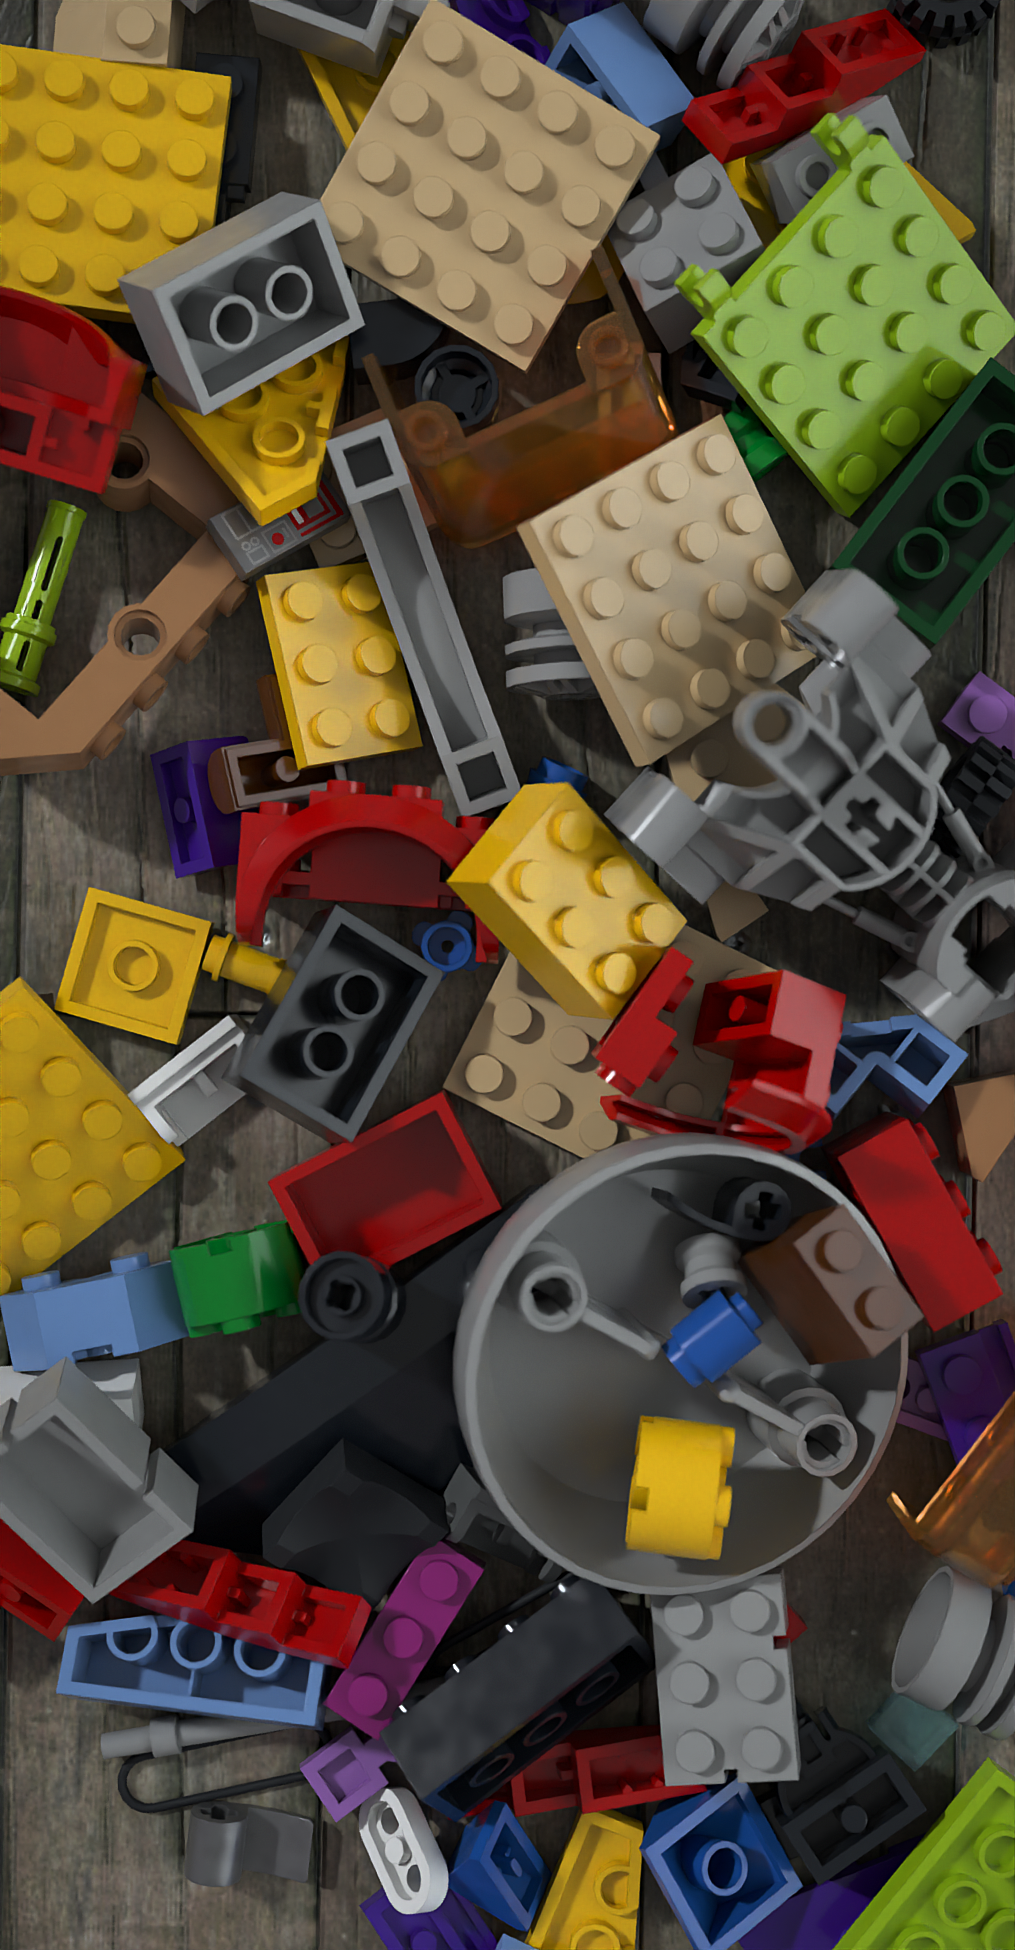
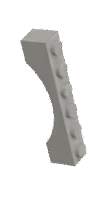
M385 419L325 441L461 816H471L510 802L521 787L455 611L389 420Z

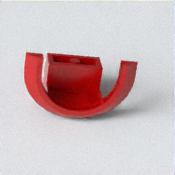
M786 970L706 983L692 1045L734 1061L721 1122L673 1112L632 1097L629 1098L623 1094L601 1096L599 1103L609 1120L648 1134L692 1132L721 1135L767 1147L783 1155L799 1153L828 1134L832 1127V1118L824 1108L830 1097L829 1083L836 1047L843 1031L842 1016L847 995Z

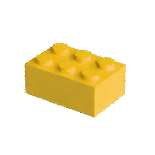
M568 782L523 785L446 881L560 1007L571 1016L614 1020L687 922L686 918Z

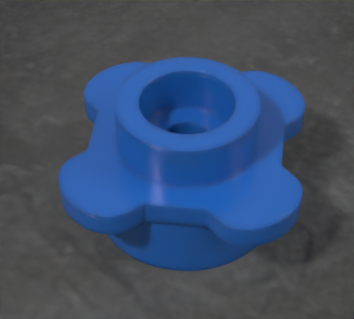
M453 911L446 920L434 924L426 921L420 922L414 927L412 932V940L421 947L424 959L445 972L441 981L445 980L448 973L460 969L475 971L482 964L475 963L476 946H474L470 933L473 925L472 919L462 911ZM445 940L452 941L454 945L453 950L449 953L444 952L441 948Z

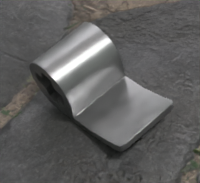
M224 1801L198 1803L192 1807L190 1812L184 1866L185 1878L201 1886L225 1887L239 1882L242 1870H248L306 1883L310 1861L313 1821L310 1817L251 1804Z

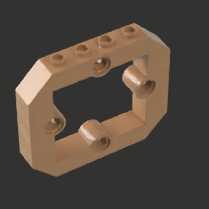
M140 393L131 430L122 428L113 463L114 466L117 463L129 462L135 464L141 470L134 477L127 479L117 478L110 474L106 493H97V496L106 506L122 512L140 510L151 502L198 541L142 604L136 603L125 606L114 614L108 625V642L39 719L0 689V776L81 770L95 756L100 760L107 758L123 739L126 730L122 725L137 708L146 712L158 701L167 688L168 681L164 677L179 660L184 664L190 663L200 653L210 637L206 629L220 613L226 617H230L235 613L250 593L251 587L247 584L249 578L244 581L240 580L206 529L210 518L239 503V499L172 418L143 393ZM138 634L149 635L159 643L154 651L146 655H134L127 651L124 645L129 638Z

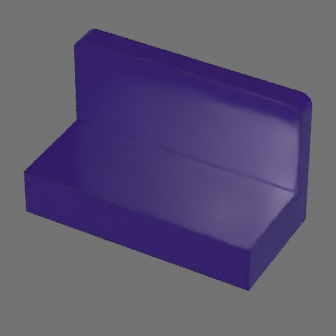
M245 736L186 741L150 754L176 879L197 876L220 868L238 865L242 812L224 814L217 808L209 788L208 762L210 755L220 747L249 743ZM259 809L248 810L243 812L259 813Z

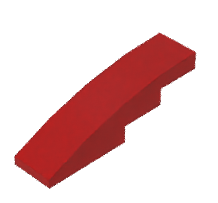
M886 8L801 32L791 53L747 65L736 87L691 99L681 121L723 165L772 147L817 125L827 113L835 114L857 100L869 96L920 62L927 50Z
M186 1540L177 1542L108 1593L168 1617L231 1638L347 1670L372 1609L362 1596L307 1585L294 1572L242 1562L229 1549Z
M660 1725L575 1730L463 1817L478 1815L494 1801L505 1802L515 1817L578 1806L582 1814L706 1792L707 1787L706 1784L665 1786Z

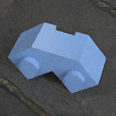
M916 1014L890 1017L889 1020L852 1024L850 1021L843 1022L841 1038L836 1047L830 1077V1097L824 1110L828 1112L833 1122L864 1082L868 1080L918 1119L969 1054Z
M140 1252L111 1259L112 1271L89 1278L61 1280L59 1270L37 1273L21 1278L22 1290L0 1296V1307L13 1370H48L65 1356L74 1364L77 1363V1360L86 1357L100 1356L111 1352L116 1357L140 1352L189 1336L181 1310L171 1261L150 1262L148 1252Z

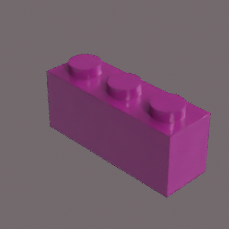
M444 1537L434 1547L426 1549L417 1555L357 1648L348 1670L344 1669L323 1705L378 1741L381 1737L379 1732L386 1728L391 1721L392 1714L401 1705L483 1573L486 1562L459 1544L449 1541Z

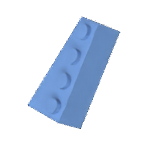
M147 1615L68 1626L56 1693L77 1700L323 1731L327 1708L323 1703L329 1694L332 1665L296 1657L231 1638L166 1615Z

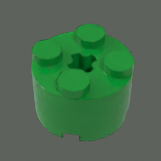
M287 1219L256 1225L252 1229L234 1233L231 1231L168 1250L181 1310L190 1338L201 1337L223 1331V1334L241 1332L262 1325L261 1318L276 1314L277 1317H285L302 1313L298 1303L299 1286L306 1272L301 1246Z

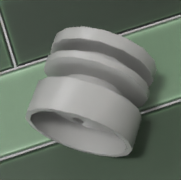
M651 0L644 15L642 28L678 55L690 49L704 36L706 40L699 54L696 70L708 77L723 64L716 85L722 90L737 86L747 65L776 56L793 31L805 0Z
M537 568L512 572L504 576V624L533 630V637L524 638L505 645V659L534 664L506 671L507 691L516 694L535 695L542 699L557 701L601 698Z
M949 1565L939 1568L929 1578L916 1598L899 1638L892 1666L891 1685L895 1693L932 1711L944 1710L952 1702L953 1715L958 1723L966 1727L977 1726L981 1734L995 1741L1006 1740L1015 1732V1597L1010 1594L1004 1595L992 1604V1592L985 1582Z

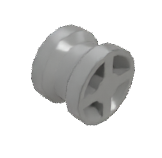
M715 1232L699 1234L682 1241L675 1248L676 1267L685 1276V1280L681 1283L680 1292L682 1302L686 1307L696 1309L718 1290L722 1291L728 1299L737 1292L743 1297L747 1295L746 1278L742 1272L737 1270L736 1266L740 1260L741 1252L739 1242L734 1236Z

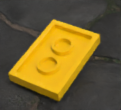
M363 562L269 574L258 579L256 586L298 770L409 752L422 747L423 744L402 651L370 563Z

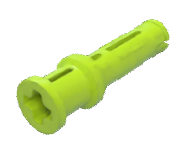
M52 499L47 502V511L33 554L29 560L27 573L14 613H7L6 617H3L0 622V629L4 632L0 644V687L32 697H38L41 687L36 681L47 647L54 646L57 635H55L56 628L52 627L51 623L68 575L83 521L87 517V512ZM55 542H57L56 550H55V553H54V556H53V559H52V562H51V565H50V569H49V572H48V575H47V578H46V581H45V584H44V587H43V590H42V589H41V586H42V583H43V580H44V576H45V573H46V570H47V567H48V564H49V561H50V557H51V554H52V551H53ZM35 605H37V610H36L35 616H34V618H31V617H32V614H33V611H34V608H35ZM24 646L23 653H22V656H21V659H20L18 668H17V670H16V666H17V663H18V660H19V656H20L22 647Z

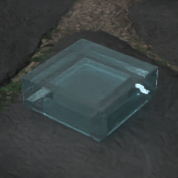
M895 1691L866 1720L869 1729L914 1772L959 1727L956 1720L945 1709L932 1711L896 1694Z

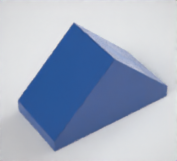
M492 1802L465 1825L447 1864L448 1888L513 1928L528 1932L552 1873L505 1802Z

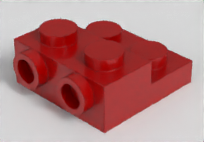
M672 946L665 950L591 1052L596 1059L602 1062L595 1073L629 1098L637 1087H641L646 1078L657 1084L679 1053V1050L670 1045L678 1033L657 1019L656 1016L661 1009L674 1013L695 983L694 979L686 975L694 961Z

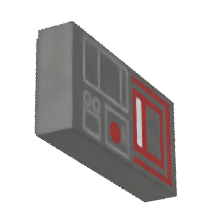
M322 472L316 498L262 527L244 505L239 502L210 518L206 529L240 580L244 581L347 523L352 514L325 473Z

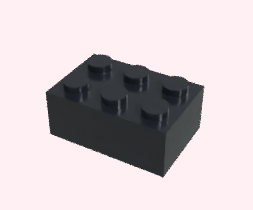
M338 905L315 912L221 1079L329 1143L353 1142L445 972Z

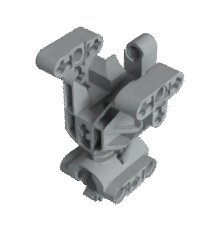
M856 569L826 570L781 619L783 626L804 647L823 660L799 686L805 708L787 694L761 690L753 692L741 700L734 712L733 727L735 736L742 746L778 780L764 786L747 788L714 779L693 802L669 779L660 773L657 774L647 766L603 815L702 905L726 880L732 887L790 902L796 907L809 911L823 903L851 917L852 924L890 942L891 949L900 958L879 981L916 1015L955 1043L969 1027L1015 1012V839H1010L991 859L986 854L959 807L954 809L939 783L951 758L945 745L937 742L923 702L924 698L918 685L910 679L931 657L928 649L894 616L899 610L896 604L867 576ZM774 703L780 707L784 714V729L775 740L762 743L754 734L753 720L759 709ZM938 802L946 813L942 818L964 856L954 860L942 854L935 842L928 840L935 822ZM876 886L883 890L888 898L897 904L898 907L894 919L891 921L863 906H859L856 909L832 896L840 890L856 891ZM984 899L1007 920L1009 927L998 938L995 937L975 958L976 962L969 967L965 963L967 959L963 956L967 950L951 935L966 912L977 902Z

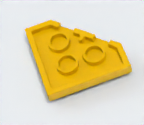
M346 335L204 416L169 403L158 376L152 379L154 398L261 527L317 497L328 451L325 441L331 438L350 358V338Z

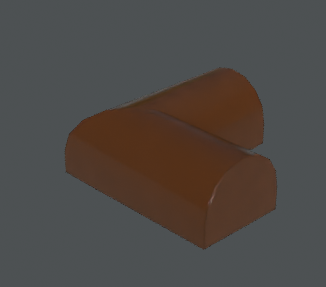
M276 674L264 675L256 680L269 740L220 747L210 755L208 762L209 788L217 808L224 814L259 809L261 801L295 803L310 800V790L326 791L327 780L348 781L344 763L298 770Z

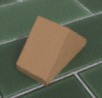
M1015 1069L950 1081L943 1086L959 1170L981 1183L984 1182L1015 1135Z

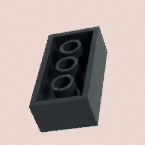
M578 1575L567 1578L552 1591L550 1595L551 1602L531 1617L525 1614L510 1621L499 1632L497 1636L499 1641L479 1657L477 1655H469L461 1659L447 1671L444 1677L446 1682L426 1697L418 1695L407 1700L394 1711L391 1716L393 1722L379 1733L421 1801L454 1822H457L656 1668L654 1650L607 1587Z

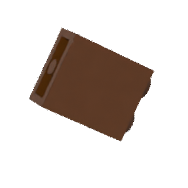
M844 1203L790 1218L788 1227L780 1236L769 1241H755L741 1252L740 1260L738 1261L743 1272L809 1365L874 1358L924 1317Z

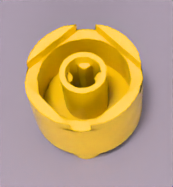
M640 1415L634 1453L636 1459L629 1495L626 1550L699 1560H719L723 1527L728 1526L730 1514L731 1486L725 1484L727 1467L730 1468L732 1464L735 1428L721 1426V1424Z

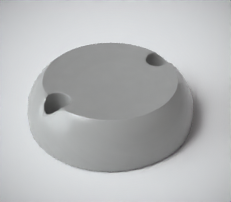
M690 1132L657 1134L630 1140L589 1155L557 1174L532 1194L513 1214L485 1252L469 1285L458 1321L453 1354L454 1395L459 1424L472 1462L490 1497L516 1530L544 1556L575 1575L605 1587L638 1594L658 1595L706 1592L740 1583L759 1575L802 1551L833 1525L863 1489L875 1471L891 1439L902 1405L908 1371V1330L874 1358L809 1365L737 1263V1270L742 1272L746 1278L748 1290L744 1298L764 1322L755 1330L762 1343L716 1381L711 1383L706 1379L696 1388L692 1387L680 1374L661 1348V1345L672 1337L670 1329L694 1310L686 1307L682 1302L680 1288L681 1283L685 1280V1276L676 1267L675 1248L689 1237L704 1233L722 1232L688 1221L666 1209L651 1197L652 1187L669 1191L684 1204L712 1219L714 1201L718 1190L725 1182L734 1177L746 1176L778 1185L786 1192L791 1202V1218L844 1203L896 1276L880 1239L861 1212L838 1189L800 1162L770 1148L727 1136ZM757 1200L754 1203L746 1202L744 1208L746 1217L749 1214L759 1213L760 1201ZM734 1236L739 1242L740 1252H743L755 1242V1240ZM532 1286L538 1289V1291L533 1294L530 1292ZM640 1415L721 1424V1426L735 1428L732 1464L730 1468L727 1467L725 1484L731 1486L730 1514L728 1526L723 1527L719 1560H699L626 1550L629 1495L636 1459L634 1453Z

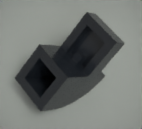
M398 297L397 299L357 303L365 323L364 326L349 334L353 369L357 384L366 385L392 382L415 376L422 361L434 350L445 346L450 328Z

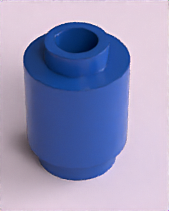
M718 1290L670 1329L672 1337L661 1345V1348L680 1374L692 1387L696 1388L706 1379L711 1383L716 1381L760 1345L762 1341L755 1330L764 1322L739 1292L728 1299L722 1291Z

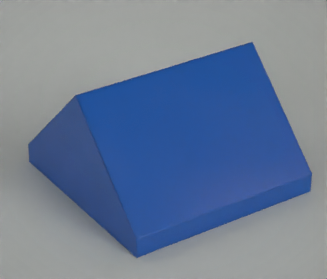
M738 1773L728 1775L724 1784H706V1792L673 1797L659 1803L639 1847L694 1950H727L803 1887L748 1784L738 1783Z

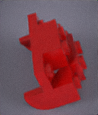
M1 285L0 463L92 492L105 494L122 428L131 430L148 365L132 359L100 327L82 315L42 297Z
M327 780L326 791L310 790L309 807L300 812L298 804L261 801L259 813L242 812L235 904V925L238 944L263 947L266 913L272 897L473 912L447 883L442 882L443 862L454 872L494 823L495 819L456 816V824L454 826L444 819V801L431 799L432 788L414 785H393L392 796L366 794V783ZM312 850L310 873L301 872L302 860L299 859ZM474 913L477 928L475 963L498 964L500 940Z

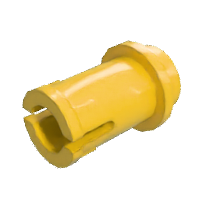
M228 933L226 938L214 934L201 970L212 973V981L218 982L220 977L262 991L268 995L287 960L276 958L248 946L239 945L238 942L234 941L235 935L232 933Z

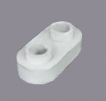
M383 1787L361 1805L359 1812L361 1838L392 1906L403 1914L434 1911L443 1902L448 1889V1869L444 1857L414 1794L404 1787Z

